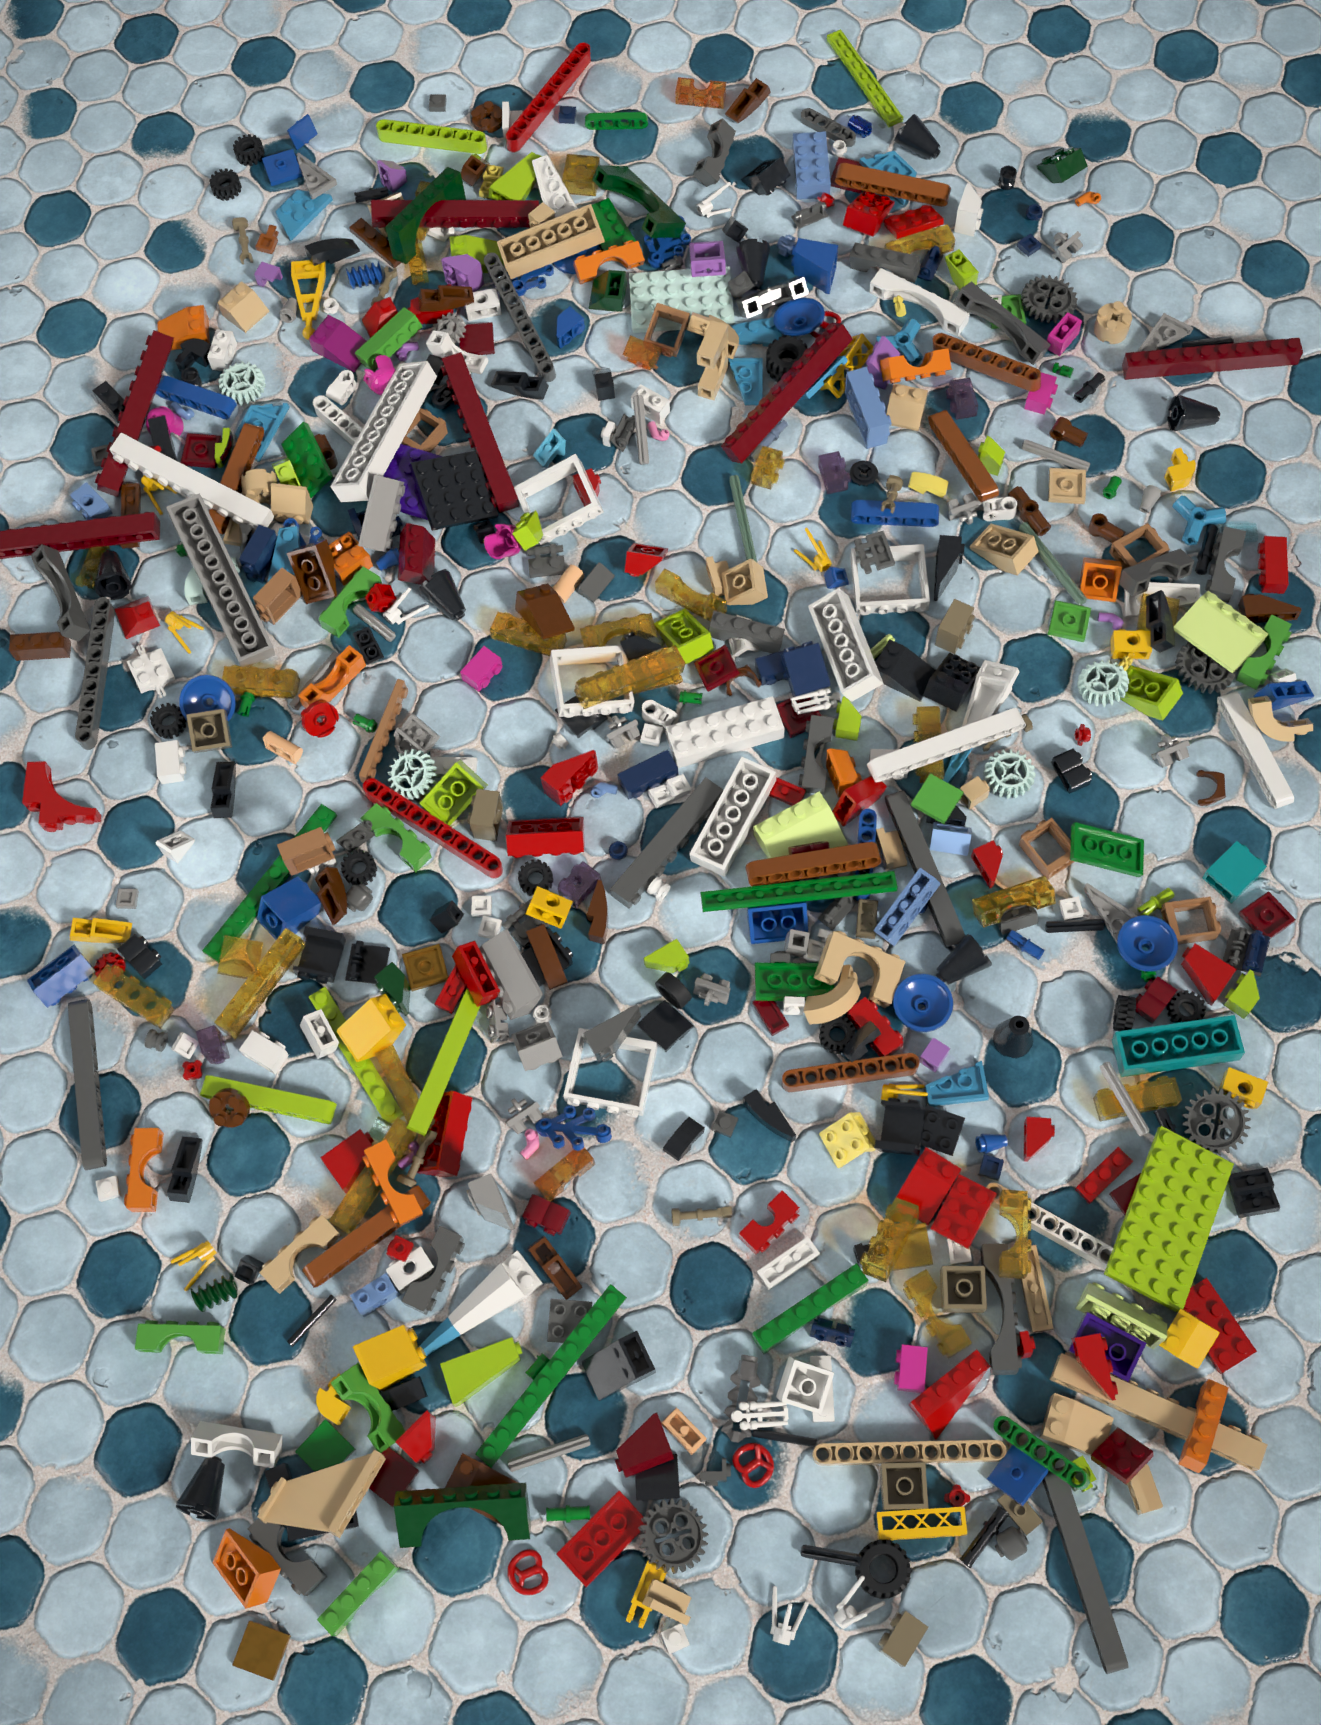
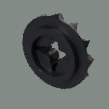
M869 461L856 462L850 469V478L853 483H857L859 486L865 485L867 487L868 484H873L878 477L877 467ZM861 472L867 473V477H865L864 475L860 476Z

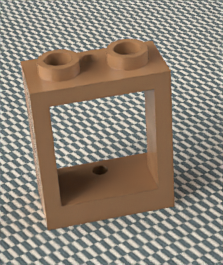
M657 303L644 338V347L652 352H662L667 357H677L690 320V313ZM659 317L682 324L674 348L651 340Z
M420 408L401 444L431 453L448 433L446 422L440 417L433 416L427 409L423 410ZM420 420H423L435 429L419 445L406 436Z
M1147 523L1113 542L1109 553L1116 561H1121L1122 569L1169 553L1170 549L1168 544L1158 536L1157 531ZM1145 536L1157 552L1137 563L1125 546Z
M281 568L258 591L253 600L256 604L255 608L260 613L259 617L263 621H269L274 625L303 594L296 577L284 568Z
M1053 818L1047 821L1042 820L1036 825L1034 830H1027L1021 835L1019 846L1046 880L1075 862L1070 860L1071 840ZM1046 832H1049L1066 852V854L1048 866L1030 845L1031 842Z
M321 827L277 844L283 862L291 876L335 858L333 851L336 850L329 833H324Z
M1211 896L1166 902L1160 909L1163 921L1174 930L1178 945L1216 940L1221 932V924L1216 920L1215 916L1216 905L1212 903ZM1203 909L1208 932L1180 936L1175 912Z

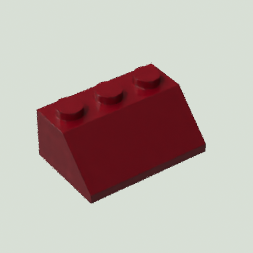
M406 523L400 533L398 580L421 585L425 580L429 582L432 579L431 575L434 574L435 538L424 526Z

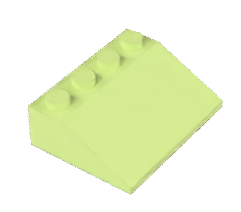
M1209 591L1202 595L1174 626L1176 633L1231 673L1236 671L1248 657H1251L1259 649L1268 635L1260 626L1251 622L1246 616L1237 612L1232 606L1226 604Z
M820 791L753 827V836L767 858L789 855L788 847L814 842L828 841L830 848L848 845L828 803Z
M1088 1283L1085 1286L1075 1309L1083 1313L1089 1312L1146 1342V1346L1154 1349L1166 1340L1167 1323L1162 1321V1317L1154 1313L1150 1315L1144 1312L1143 1307L1135 1303L1129 1304L1123 1301L1124 1298L1122 1296L1104 1291L1105 1288L1097 1283Z

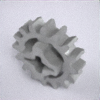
M449 312L447 316L443 314L442 319H437L438 323L432 325L434 327L433 330L448 333L454 344L455 342L460 343L459 338H464L462 333L466 331L464 328L466 323L456 313L451 314Z

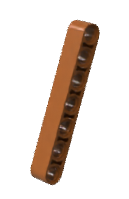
M848 163L839 164L835 183L843 187L940 207L947 206L951 187L945 183Z
M938 333L933 336V350L949 349L950 361L1031 392H1035L1041 387V372L1035 367L944 333Z
M947 410L928 416L931 429L978 500L984 502L999 496V490L995 481Z
M249 423L243 425L220 484L240 494L242 493L241 476L242 474L245 476L246 472L251 470L264 437L263 427ZM210 509L209 514L219 534H225L230 517H223L217 510Z
M865 842L751 861L745 868L749 884L751 886H760L873 868L881 863V857L875 842Z
M914 1053L855 1060L853 1062L848 1061L791 1069L784 1072L782 1087L787 1092H798L911 1076L917 1072L920 1060ZM912 1061L915 1067L909 1068L905 1065V1062ZM892 1064L895 1066V1069L889 1071L885 1068V1065ZM871 1066L875 1069V1072L868 1073L865 1068ZM852 1069L856 1074L848 1076L845 1071ZM827 1072H833L836 1075V1077L834 1079H829L825 1076V1074ZM813 1075L816 1077V1080L809 1082L805 1077ZM787 1078H794L796 1083L789 1085L785 1080Z
M419 1185L405 1193V1195L414 1194L422 1211L431 1204V1201ZM390 1205L302 1269V1272L313 1288L325 1283L401 1227L398 1222L394 1223L389 1212L393 1210Z

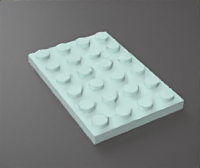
M730 266L726 267V275L692 277L691 269L629 273L633 333L647 332L657 303L690 313V317L692 312L706 317L712 315L728 325H734L733 299L729 291L731 287L728 284L731 281ZM659 317L654 332L680 330L682 324Z

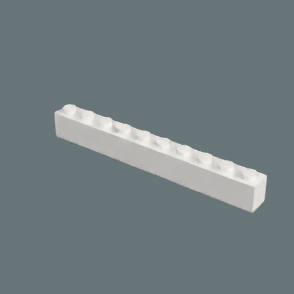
M120 433L109 449L115 461L121 464L123 462L128 464V467L132 470H139L146 477L157 479L161 485H168L179 494L184 493L189 498L200 493L208 509L213 508L217 510L223 517H231L237 524L252 525V532H255L258 525L268 528L274 518L271 509L123 433Z

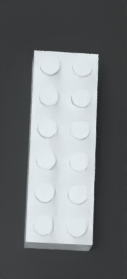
M837 588L809 605L810 613L841 693L852 702L884 684L849 596L840 588Z
M773 696L665 727L666 738L678 768L784 738V726Z
M741 757L690 852L691 862L723 877L727 875L776 782L775 771Z

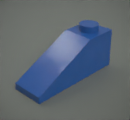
M1306 681L1267 684L1253 697L1268 696L1272 703V711L1311 699L1314 697V694Z

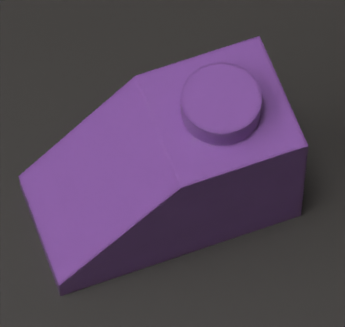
M377 161L382 185L387 186L388 190L392 193L407 182L406 170L403 166H399L394 161Z

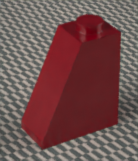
M657 1412L652 1414L616 1450L618 1458L614 1460L618 1471H623L625 1478L674 1459Z

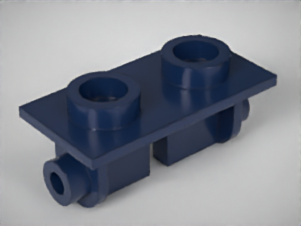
M934 246L930 251H927L920 265L921 269L917 276L918 278L932 282L944 256L940 254L938 246Z
M1255 930L1254 933L1250 934L1242 970L1262 973L1270 936H1263V932L1260 930Z
M821 1317L818 1319L814 1318L810 1337H814L819 1341L835 1343L841 1347L851 1348L855 1329L838 1322L836 1329L831 1328L833 1321Z

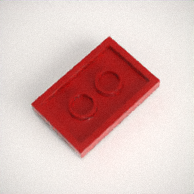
M923 205L921 208L907 210L905 213L892 215L884 219V226L896 239L944 225L943 217L931 205Z
M959 1174L930 1229L969 1249L997 1193Z

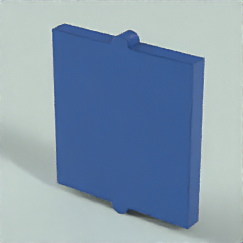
M309 114L299 121L297 120L287 130L296 150L306 143L308 144L318 134Z

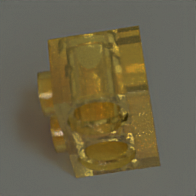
M762 446L751 474V484L770 490L773 484H777L779 479L778 471L783 469L785 463L783 451Z

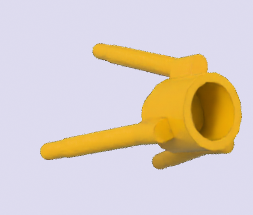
M144 475L141 479V483L145 486L143 490L148 494L159 514L163 515L161 508L150 491H156L158 488L164 490L166 488L175 494L177 492L168 485H161L157 479L153 477L150 479Z
M805 528L810 541L818 553L814 557V563L797 549H794V552L812 566L814 571H826L832 565L831 560L821 540L818 541V546L809 529Z
M172 611L167 614L165 623L169 625L168 630L174 634L183 648L190 654V649L176 632V629L179 630L183 626L191 629V626L204 630V627Z
M889 1083V1085L883 1084L881 1100L888 1101V1098L898 1099V1094L928 1096V1093L901 1090L924 1088L925 1085Z
M208 1240L171 1260V1263H175L183 1259L178 1263L179 1266H182L196 1256L202 1262L205 1259L207 1260L184 1288V1291H188L209 1264L215 1261L213 1256L217 1252Z

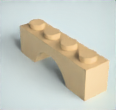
M323 1215L317 1216L310 1221L309 1227L306 1230L300 1231L294 1236L292 1243L288 1246H283L278 1251V1256L273 1260L267 1261L262 1266L263 1270L259 1273L280 1294L295 1280L293 1265L295 1259L302 1251L311 1247L327 1250L341 1235Z

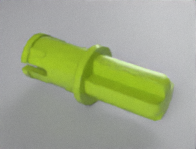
M1166 888L1156 896H1151L1149 901L1137 908L1138 912L1140 913L1146 909L1145 912L1140 914L1142 916L1149 915L1156 909L1160 910L1164 903L1174 898V892L1170 888Z

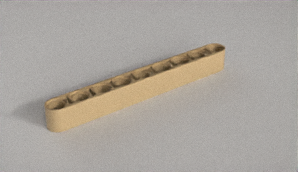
M1000 1440L822 1443L814 1448L812 1457L814 1462L821 1466L923 1462L925 1464L997 1462L1006 1455V1446ZM992 1445L1000 1448V1456L995 1457L990 1453ZM969 1446L978 1448V1457L970 1456L968 1452ZM887 1447L892 1450L893 1457L891 1459H885L882 1456L881 1450ZM905 1447H910L914 1450L913 1458L909 1459L904 1456L903 1449ZM926 1447H933L935 1449L936 1456L934 1458L926 1456ZM947 1447H955L958 1452L957 1457L952 1458L948 1456L946 1452ZM844 1448L849 1451L850 1457L847 1460H842L838 1456L840 1449ZM862 1448H867L871 1451L870 1459L866 1460L860 1456ZM819 1449H825L828 1452L826 1460L817 1458L816 1452Z

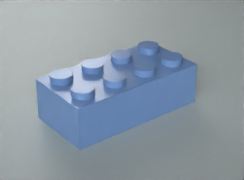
M826 132L793 133L792 150L797 200L817 199L818 196L821 197L823 192L830 195L831 182Z
M867 367L846 372L845 395L865 445L869 449L887 444L888 436H890L889 426H891V419L885 413L884 402L880 401L879 389L873 384L874 378L872 373H869Z

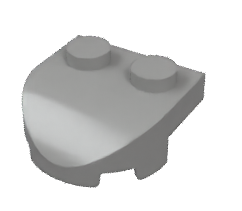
M411 713L402 727H397L395 730V748L402 754H404L405 750L411 752L412 749L422 750L425 754H428L441 736L415 714Z

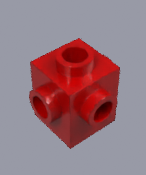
M376 583L365 596L370 610L375 612H386L397 600L391 585Z

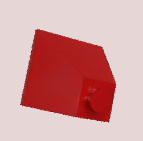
M391 297L375 302L362 318V323L370 338L398 313Z
M633 543L627 551L625 572L635 577L643 575L664 559L668 553V548Z
M149 596L115 608L126 639L160 626Z
M426 1410L396 1441L418 1465L421 1463L425 1464L433 1456L431 1452L435 1449L436 1418Z

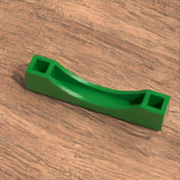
M856 1263L754 1331L752 1338L764 1355L811 1320L867 1286L869 1280Z

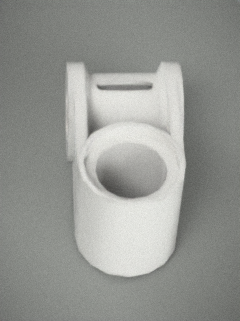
M349 370L342 371L328 387L326 396L336 403L344 405L357 388L353 373Z
M1001 497L982 502V507H984L983 519L985 521L1013 519L1016 514L1017 501L1013 497Z
M647 700L642 705L643 720L652 725L663 727V732H666V726H670L673 720L678 718V715L673 710L653 700ZM651 709V710H653L654 712H653V713H647L646 711Z

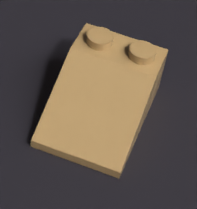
M990 524L970 545L972 551L1000 570L1014 575H1018L1038 553L1033 535L995 524Z
M1054 1393L1050 1397L1039 1438L1091 1456L1109 1437L1114 1418L1076 1400Z

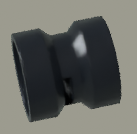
M1004 166L1000 170L998 185L1003 190H1010L1015 185L1017 170L1013 166Z
M187 367L182 371L181 377L184 382L202 387V380L196 368Z

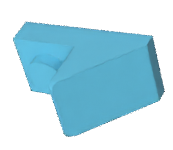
M553 428L533 456L543 467L547 468L557 454L565 455L566 440Z

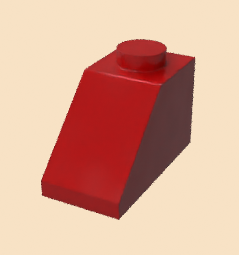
M591 468L586 470V473L598 497L601 480L599 475L595 474ZM579 473L573 475V485L585 507L592 502Z
M994 840L973 849L971 854L972 860L989 889L994 886L1003 857L1001 847L996 845Z
M1026 1117L1024 1121L1025 1162H1028L1049 1143L1051 1137H1054L1055 1125H1051V1118Z

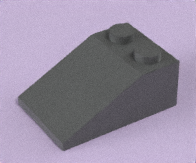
M637 1004L583 1033L598 1062L601 1060L605 1062L611 1059L641 1017Z

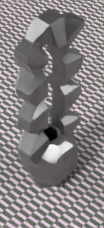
M741 1355L738 1370L730 1377V1380L737 1386L728 1392V1399L733 1403L725 1409L724 1413L730 1419L722 1427L721 1431L726 1433L732 1442L739 1443L745 1437H751L752 1434L749 1428L741 1432L733 1431L734 1421L731 1419V1414L736 1410L741 1380L750 1381L746 1403L748 1401L757 1402L758 1400L752 1388L758 1387L761 1384L757 1375V1357Z

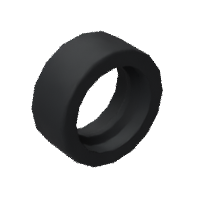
M665 972L655 982L656 988L661 995L677 1009H682L692 999L690 992L684 984L669 972Z

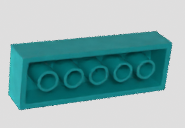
M1235 1015L1115 1032L1112 1038L1120 1077L1239 1061L1245 1054Z

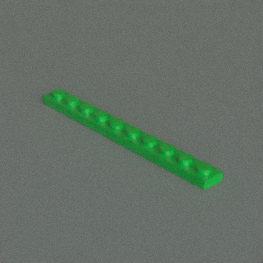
M321 804L295 837L319 827L325 832L337 818V814ZM281 854L202 950L204 954L217 963H220L257 917L261 896L281 886L291 875L283 862Z
M895 871L705 891L700 892L702 911L711 912L896 892L898 886Z
M612 1284L608 1286L477 1450L475 1455L490 1468L494 1466L627 1299L624 1294Z

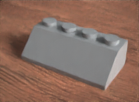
M374 474L358 546L382 552H388L392 548L393 539L391 538L397 528L396 516L401 510L400 499L405 493L404 482Z
M508 929L482 944L479 949L500 990L497 997L503 1005V1010L512 1020L530 1014L543 993Z
M490 1173L469 1182L468 1186L470 1189L466 1192L478 1216L482 1214L486 1221L508 1230H514L512 1220L492 1174Z

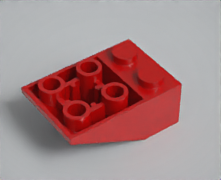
M863 191L847 206L843 226L873 237L880 230L884 219L887 218L895 201L890 200L887 196H879L872 192Z
M591 750L553 764L541 777L544 794L559 806H562L564 802H569L573 793L577 789H581L589 776L592 777L597 772L596 751Z
M1101 1333L1071 1338L1078 1363L1109 1400H1116L1115 1395H1118L1116 1382L1111 1381L1110 1377L1113 1367L1111 1360L1106 1359L1105 1350H1108L1106 1338L1101 1337Z

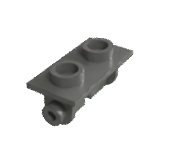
M820 201L809 209L805 208L801 211H796V214L792 215L791 218L798 229L828 217L824 210L826 204Z
M623 414L610 441L622 452H624L628 445L629 439L636 427L635 415L628 417L626 414Z
M369 820L362 821V823L344 834L336 842L351 853L375 836L371 832L372 822Z
M853 896L835 898L818 917V920L833 931L857 902L852 899Z

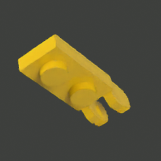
M649 1560L632 1598V1605L626 1621L630 1623L634 1618L637 1606L644 1608L645 1610L638 1626L642 1629L649 1612H652L651 1608L642 1604L653 1579L663 1583L667 1574L664 1573V1566L656 1570L657 1563L649 1564Z

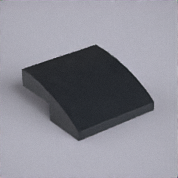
M583 692L569 699L564 704L594 701L586 692ZM556 708L555 713L559 716L558 708ZM593 714L591 716L578 715L570 718L560 717L577 738H580L591 728L593 730L608 719L606 715Z
M666 1000L657 1005L637 1024L665 1052L694 1027Z
M1268 1167L1230 1174L1228 1184L1238 1218L1278 1212L1280 1210L1279 1202L1273 1190L1275 1185Z
M673 1454V1460L635 1474L636 1501L680 1498L677 1454Z

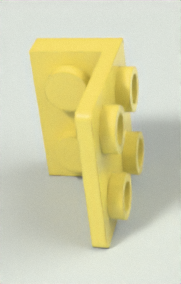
M860 1112L848 1113L819 1133L837 1168L843 1167L864 1152L876 1150L874 1148L875 1138Z

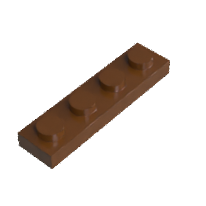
M360 218L349 227L352 234L391 267L396 268L402 263L393 259L389 240L364 219Z
M122 484L121 516L140 514V484ZM140 542L121 544L120 546L122 549L140 547Z

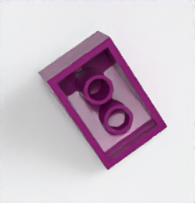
M327 315L309 338L313 352L353 372L362 364L355 352L367 341L344 322L330 315Z

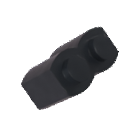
M1074 748L1054 756L1051 761L1055 772L1060 777L1069 794L1090 785L1092 780L1090 769L1082 764L1083 758Z
M134 934L117 950L146 979L162 965L159 960L161 955L155 949L151 951L147 947L149 943L143 936L138 937Z

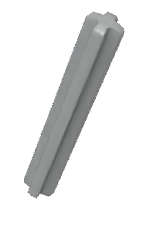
M636 395L633 397L638 459L639 464L646 465L649 464L644 399L643 396Z
M1029 440L1023 442L1022 449L1075 469L1086 470V472L1090 467V463Z
M333 652L289 703L293 709L299 710L302 706L298 695L310 683L316 684L324 680L334 668L336 658L340 654Z
M1110 1062L1103 1063L1100 1066V1070L1140 1137L1146 1135L1149 1132V1128Z
M584 1434L508 1460L509 1470L513 1472L590 1446L589 1436Z

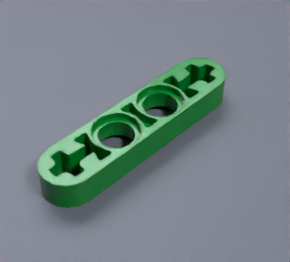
M644 112L589 113L585 116V127L589 130L644 129L648 126V115Z

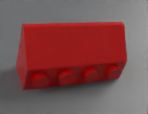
M584 817L508 821L506 831L508 856L520 858L524 855L539 857L543 854L558 856L562 853L577 855L584 852Z

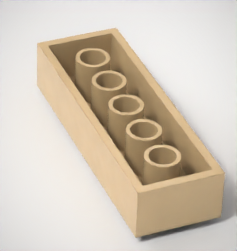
M589 204L499 240L497 244L510 279H514L604 243L605 240L592 205Z

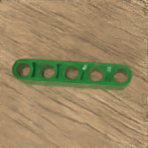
M1000 1416L995 1419L994 1430L1005 1440L1072 1487L1083 1490L1089 1486L1090 1477L1085 1470L1010 1418ZM1004 1422H1009V1430L1002 1433L1001 1425ZM1026 1434L1028 1437L1027 1443L1020 1445L1019 1437ZM1040 1447H1045L1046 1455L1043 1458L1037 1457V1450ZM1058 1460H1063L1065 1463L1062 1471H1056L1055 1464ZM1077 1473L1083 1474L1084 1479L1081 1484L1074 1483L1073 1478Z

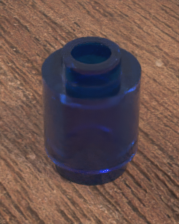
M853 115L849 119L848 127L855 134L862 138L868 137L871 134V122L859 115Z

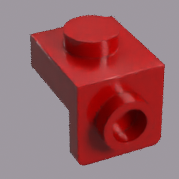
M395 1235L387 1247L386 1254L392 1260L398 1259L406 1262L414 1244Z
M1028 1331L1019 1332L1020 1347H1017V1354L1021 1355L1022 1359L1029 1358L1035 1349L1033 1336L1030 1337Z

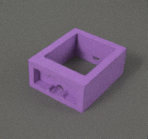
M723 241L689 243L692 277L726 275Z

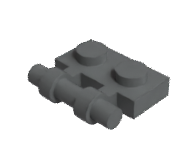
M884 530L866 535L867 543L862 544L861 539L854 540L856 546L854 549L860 557V566L864 569L865 574L872 572L870 566L874 564L877 571L895 566ZM870 550L872 557L867 558L865 551Z
M550 544L547 547L534 546V548L527 549L528 556L535 555V558L528 559L530 578L563 575L565 572L564 555L557 556V553L564 552L563 545L556 546V544ZM551 553V557L541 558V554Z
M531 899L525 904L522 903L519 906V910L513 915L510 914L506 918L507 921L502 924L505 930L511 926L515 928L511 936L524 949L530 945L526 931L543 924L546 929L550 926L548 923L525 914ZM523 915H526L528 918L520 924L518 920Z

